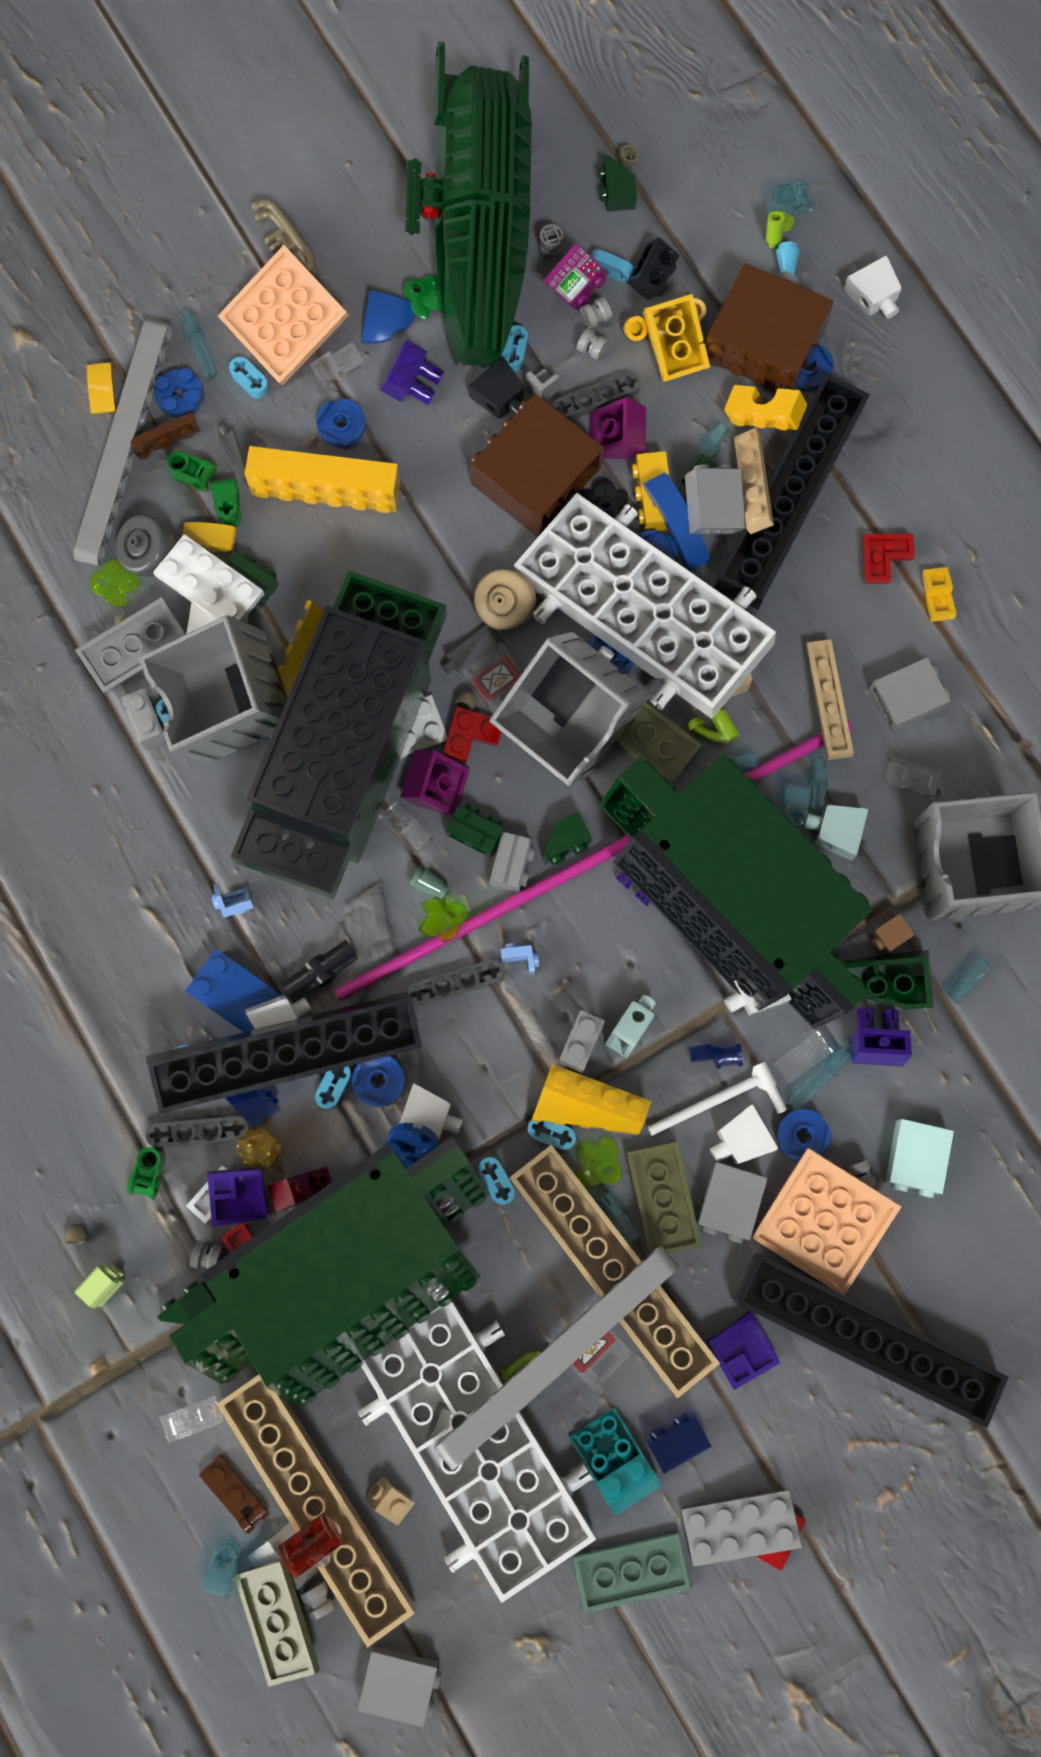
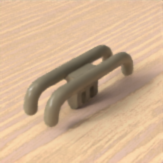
M270 199L255 201L252 204V209L257 212L255 220L262 222L270 219L279 228V230L265 239V243L270 246V250L273 253H277L285 245L292 253L296 252L304 266L316 278L317 266L314 254L280 206Z

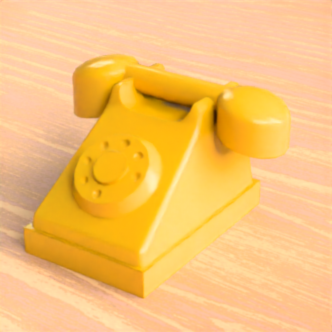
M693 294L644 308V319L640 316H631L625 321L623 330L629 340L640 341L648 333L663 382L710 368L705 343L702 342L704 339L700 327V321L706 315V306L702 300L693 298Z

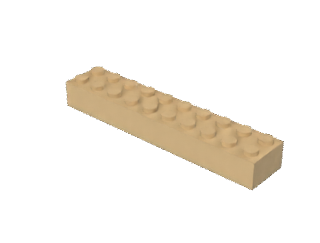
M552 1145L509 1177L513 1185L600 1298L642 1262ZM661 1286L657 1287L619 1322L677 1399L720 1364Z
M257 1375L218 1402V1408L300 1540L302 1541L308 1534H313L319 1540V1549L310 1556L367 1648L414 1615L416 1610L415 1603L288 1401L266 1388L261 1377ZM321 1517L327 1523L331 1536L326 1532L325 1528H323L324 1525L321 1520Z

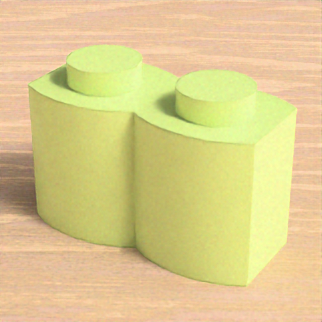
M107 1264L104 1266L98 1265L75 1290V1294L91 1308L103 1307L125 1282L122 1278L124 1273L114 1264L111 1266Z

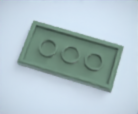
M679 1530L572 1555L584 1614L692 1589Z

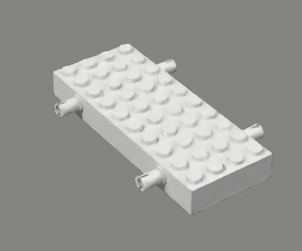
M576 493L514 564V569L526 576L532 583L535 592L545 599L533 611L532 616L536 621L541 619L539 623L545 624L556 609H560L663 684L655 695L650 698V702L654 706L658 704V709L663 710L673 695L678 694L713 719L775 644L776 631L745 611L750 603L755 600L756 594L752 590L748 593L749 588L743 587L742 591L732 602L626 528L638 515L633 507L629 511L630 505L626 504L615 518H612Z
M452 1301L449 1305L445 1307L439 1306L432 1311L431 1317L425 1322L414 1324L401 1339H393L386 1344V1349L377 1356L371 1355L363 1361L361 1367L377 1392L378 1398L357 1410L360 1418L371 1412L362 1420L366 1426L384 1413L390 1414L464 1539V1545L449 1555L444 1556L446 1564H450L449 1569L454 1573L472 1559L477 1561L502 1603L596 1540L595 1533L572 1497L574 1491L592 1481L593 1478L585 1464L566 1477H560L521 1411L513 1416L454 1470H451L437 1453L434 1447L504 1385L485 1354L487 1346L505 1336L502 1329L491 1334L500 1327L499 1323L496 1320L476 1334L471 1331L456 1304ZM438 1402L446 1403L450 1411L442 1408L435 1430L426 1440Z

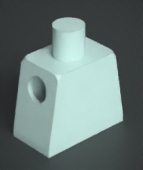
M826 805L821 816L807 813L804 828L817 831L816 845L848 860H853L858 853L868 809Z
M643 995L638 1003L632 1001L605 1045L627 1059L655 1016L651 1011L656 1002L647 995Z

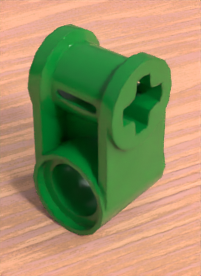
M174 451L167 457V465L173 479L185 483L196 490L207 492L209 488L207 484L212 474H215L217 468L212 463L182 451ZM177 464H185L181 469L174 468Z
M236 478L211 482L215 511L219 516L221 524L237 527L241 522L242 516Z
M147 1147L138 1153L134 1170L127 1186L128 1194L137 1193L149 1196L150 1200H155L166 1162L165 1153L161 1149ZM150 1152L155 1153L157 1157V1162L153 1167L146 1163V1156Z

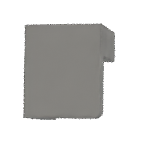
M545 368L536 375L529 371L526 374V388L533 395L536 394L546 401L560 390V376L557 373L551 376Z

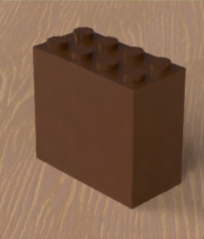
M744 263L708 333L706 351L709 364L725 368L736 376L746 377L757 385H764L774 389L775 392L777 389L795 390L804 369H806L810 361V357L813 355L827 327L834 300Z
M534 394L530 400L526 399L522 402L519 412L514 417L510 416L505 421L503 429L498 435L493 434L490 437L487 447L482 452L478 451L473 456L470 462L472 485L535 536L539 537L576 493L579 494L580 490L599 472L602 465L604 447L542 398Z

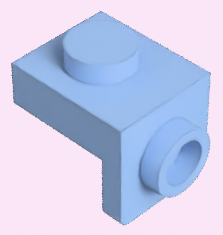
M219 883L214 884L215 894L211 895L212 902L216 910H221L224 918L234 914H242L253 908L248 886L223 894Z
M509 943L505 945V948L501 949L502 963L527 960L529 975L535 973L534 967H539L538 953L532 952V945L521 946V943Z

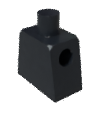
M502 357L469 384V397L497 418L503 417L509 411L515 416L519 412V407L522 404L521 401L524 398V386L506 359Z

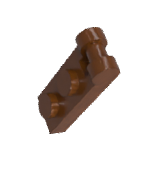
M191 412L133 437L131 446L138 459L146 460L151 452L160 448H168L174 442L181 439H189L195 433L200 432Z
M219 1455L198 1475L247 1534H250L255 1529L254 1525L260 1519L264 1520L270 1515L267 1508L222 1455ZM249 1504L253 1508V1512L247 1516L242 1510Z

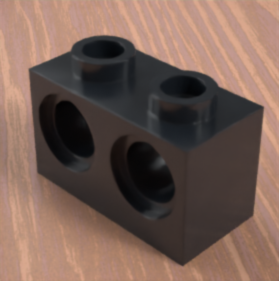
M660 237L646 243L626 283L646 300L662 295L667 288L666 282L669 276L677 268L676 262L680 255Z

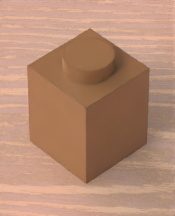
M898 914L870 934L873 947L884 955L915 935L901 914Z

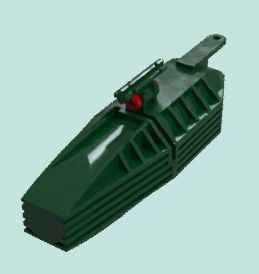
M438 41L435 55L434 125H438L436 175L427 173L426 177L421 180V176H419L421 174V162L416 158L407 160V173L409 174H407L406 218L408 219H406L405 232H409V235L420 233V221H418L420 214L424 219H435L437 283L444 325L454 363L458 364L461 362L462 365H472L475 367L481 365V367L485 368L487 364H490L491 367L497 362L506 346L518 307L527 259L530 226L532 130L529 106V56L522 55L519 81L509 71L494 70L492 68L486 69L485 67L473 65L457 76L445 74V42Z

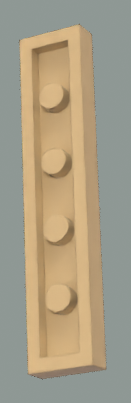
M757 428L734 437L738 469H741L746 529L750 534L774 525L761 437Z
M832 640L806 642V652L827 760L853 757L854 751Z

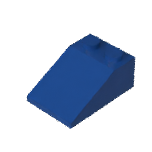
M217 949L214 950L185 990L190 996L242 1032L255 1029L245 1009L282 996Z

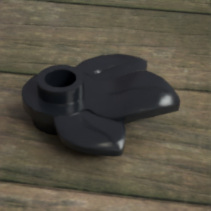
M606 478L599 479L594 485V490H580L579 495L612 518L616 516L618 509L624 507L628 502V492L625 490L616 491L613 482Z

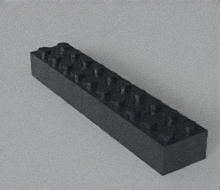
M827 373L825 374L802 417L798 430L793 434L768 482L774 525L750 534L746 528L743 529L717 578L715 589L736 598L743 587H748V593L752 590L756 594L755 600L749 606L759 610L870 396L869 393Z
M407 992L149 1055L146 1056L158 1111L159 1114L422 1048L412 998Z
M754 1254L733 1303L986 1428L989 1426L1009 1378L761 1254Z

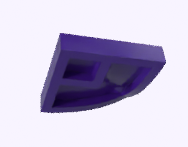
M262 1167L208 1171L207 1179L212 1226L243 1223L268 1217Z
M751 1311L746 1312L732 1324L706 1340L733 1390L781 1363Z

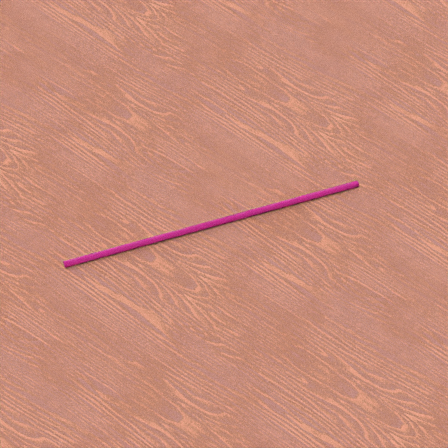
M847 719V721H848V726H849V731H852V730H853L852 724H851L850 721ZM822 733L749 770L743 775L756 782L824 746ZM628 835L345 983L334 989V993L339 1001L349 997L614 857L624 849L631 839Z

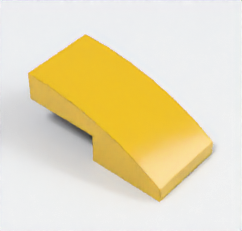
M112 363L87 365L91 414L116 412Z
M184 522L182 536L185 534L201 547L207 548L211 552H229L234 549L237 528L216 523Z
M948 567L923 570L924 591L930 622L955 619L957 612L951 594L953 584Z

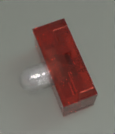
M323 1512L279 1545L278 1548L284 1565L295 1578H298L315 1564L318 1567L327 1566L331 1560L330 1553L342 1545L343 1541L335 1523Z

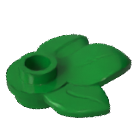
M426 276L421 280L410 279L406 282L404 294L406 299L411 302L412 311L416 316L427 320L430 310H441L436 276ZM413 287L417 288L420 292H415Z

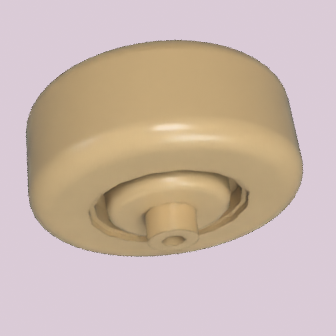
M500 569L492 571L480 580L475 589L474 605L476 612L485 624L494 629L509 630L517 628L528 621L535 609L536 594L534 587L526 576L516 570Z

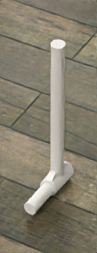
M765 1061L753 1067L752 1077L647 1126L651 1136L756 1086L767 1091L778 1114L786 1111L787 1108L776 1088L777 1083Z

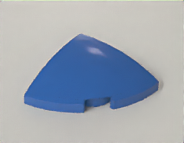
M370 290L362 343H383L392 340V334L401 328L404 332L416 316L412 311L411 302L393 295Z

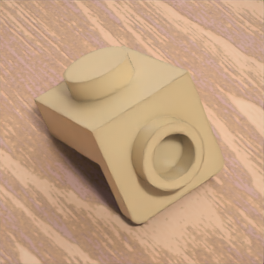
M381 1476L372 1485L366 1496L374 1511L397 1526L415 1504L409 1496L392 1486L384 1476Z

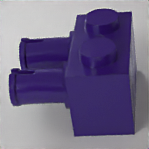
M406 339L397 350L379 390L400 402L406 396L411 395L428 406L435 391L416 382V376L420 374L438 385L444 370L426 361L425 356L428 351Z
M866 1008L858 1009V1029L850 1039L852 1063L904 1066L912 1056L910 1031L900 1030L899 1011L894 1009L892 1014V1009L884 1010L882 1012L884 1029H875L873 1020L874 1010L868 1008L866 1013Z

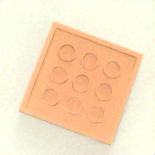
M285 245L279 249L218 315L224 324L281 385H284L349 316L348 312Z
M807 1147L752 1234V1239L845 1296L899 1212L901 1205Z

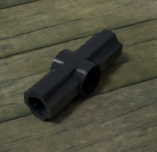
M344 940L324 955L319 954L309 960L303 966V969L293 974L287 980H284L281 984L292 1001L296 1002L316 987L321 988L331 982L337 976V973L356 962L359 958L347 940Z

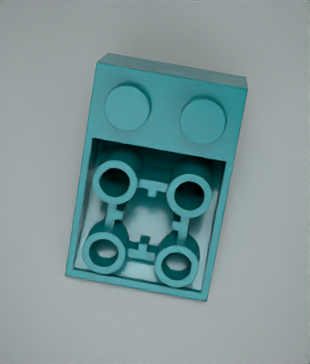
M615 1407L569 1436L615 1516L662 1486Z

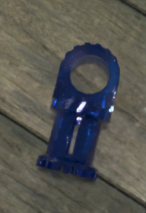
M739 1043L735 1044L734 1047L719 1048L711 1044L689 1047L691 1062H694V1059L695 1062L698 1059L699 1062L701 1060L709 1061V1059H714L716 1069H721V1066L727 1065L743 1067V1056H740L743 1053L740 1052L742 1048Z

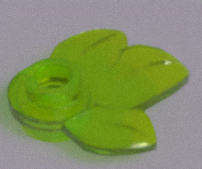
M113 560L106 563L101 572H96L91 576L89 586L93 593L103 596L108 604L115 607H124L127 605L125 594L137 589L140 586V581L133 574L125 572V568L122 567L119 560ZM103 580L107 584L102 586L98 584V581Z
M444 899L425 901L421 905L429 916L421 924L419 931L427 936L439 935L442 942L450 941L459 933V926L467 920V910L459 902L448 903ZM453 914L459 915L457 917H451Z
M605 1138L599 1147L591 1144H583L578 1147V1158L583 1166L575 1172V1176L583 1185L594 1187L601 1182L605 1185H613L621 1179L622 1167L618 1162L619 1150L613 1141ZM607 1167H612V1174L606 1176L604 1170Z

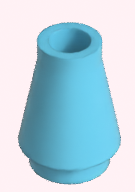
M787 241L778 245L776 254L780 272H788L795 276L800 253L797 243Z

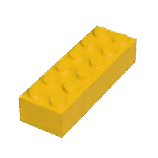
M249 446L245 476L251 494L258 498L277 497L288 502L301 500L307 504H317L318 502L326 503L331 507L351 506L356 510H365L367 508L375 509L380 513L397 512L401 486L398 464Z

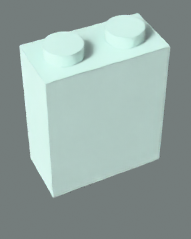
M904 1119L896 1120L884 1183L892 1184L891 1189L901 1192H907L908 1188L918 1190L917 1195L927 1198H934V1194H943L954 1131Z

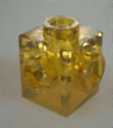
M248 1129L245 1136L240 1138L236 1153L241 1158L242 1164L247 1168L262 1167V1169L271 1172L283 1148L277 1139L273 1138L267 1131L259 1129L256 1132Z

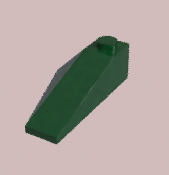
M929 950L900 952L843 961L845 968L852 975L858 976L863 981L864 988L868 991L863 998L874 1000L873 1002L895 1005L906 1010L933 1008Z

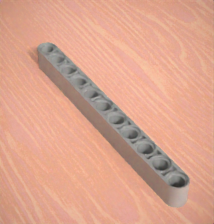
M152 319L144 320L74 547L75 561L101 566L104 561L136 456L131 446V440L143 432L154 396L155 381L160 376L172 336V326L170 323Z
M659 1246L434 1447L451 1470L458 1467L679 1268V1265L662 1246Z

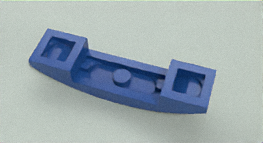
M666 472L644 483L643 486L654 506L657 505L679 548L678 554L686 569L691 572L709 562V554L702 535L689 533L687 505Z

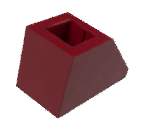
M326 1166L283 1179L268 1186L275 1210L278 1212L302 1204L332 1183Z

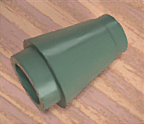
M418 866L409 882L414 887V890L440 899L443 898L449 887L426 867L423 869Z

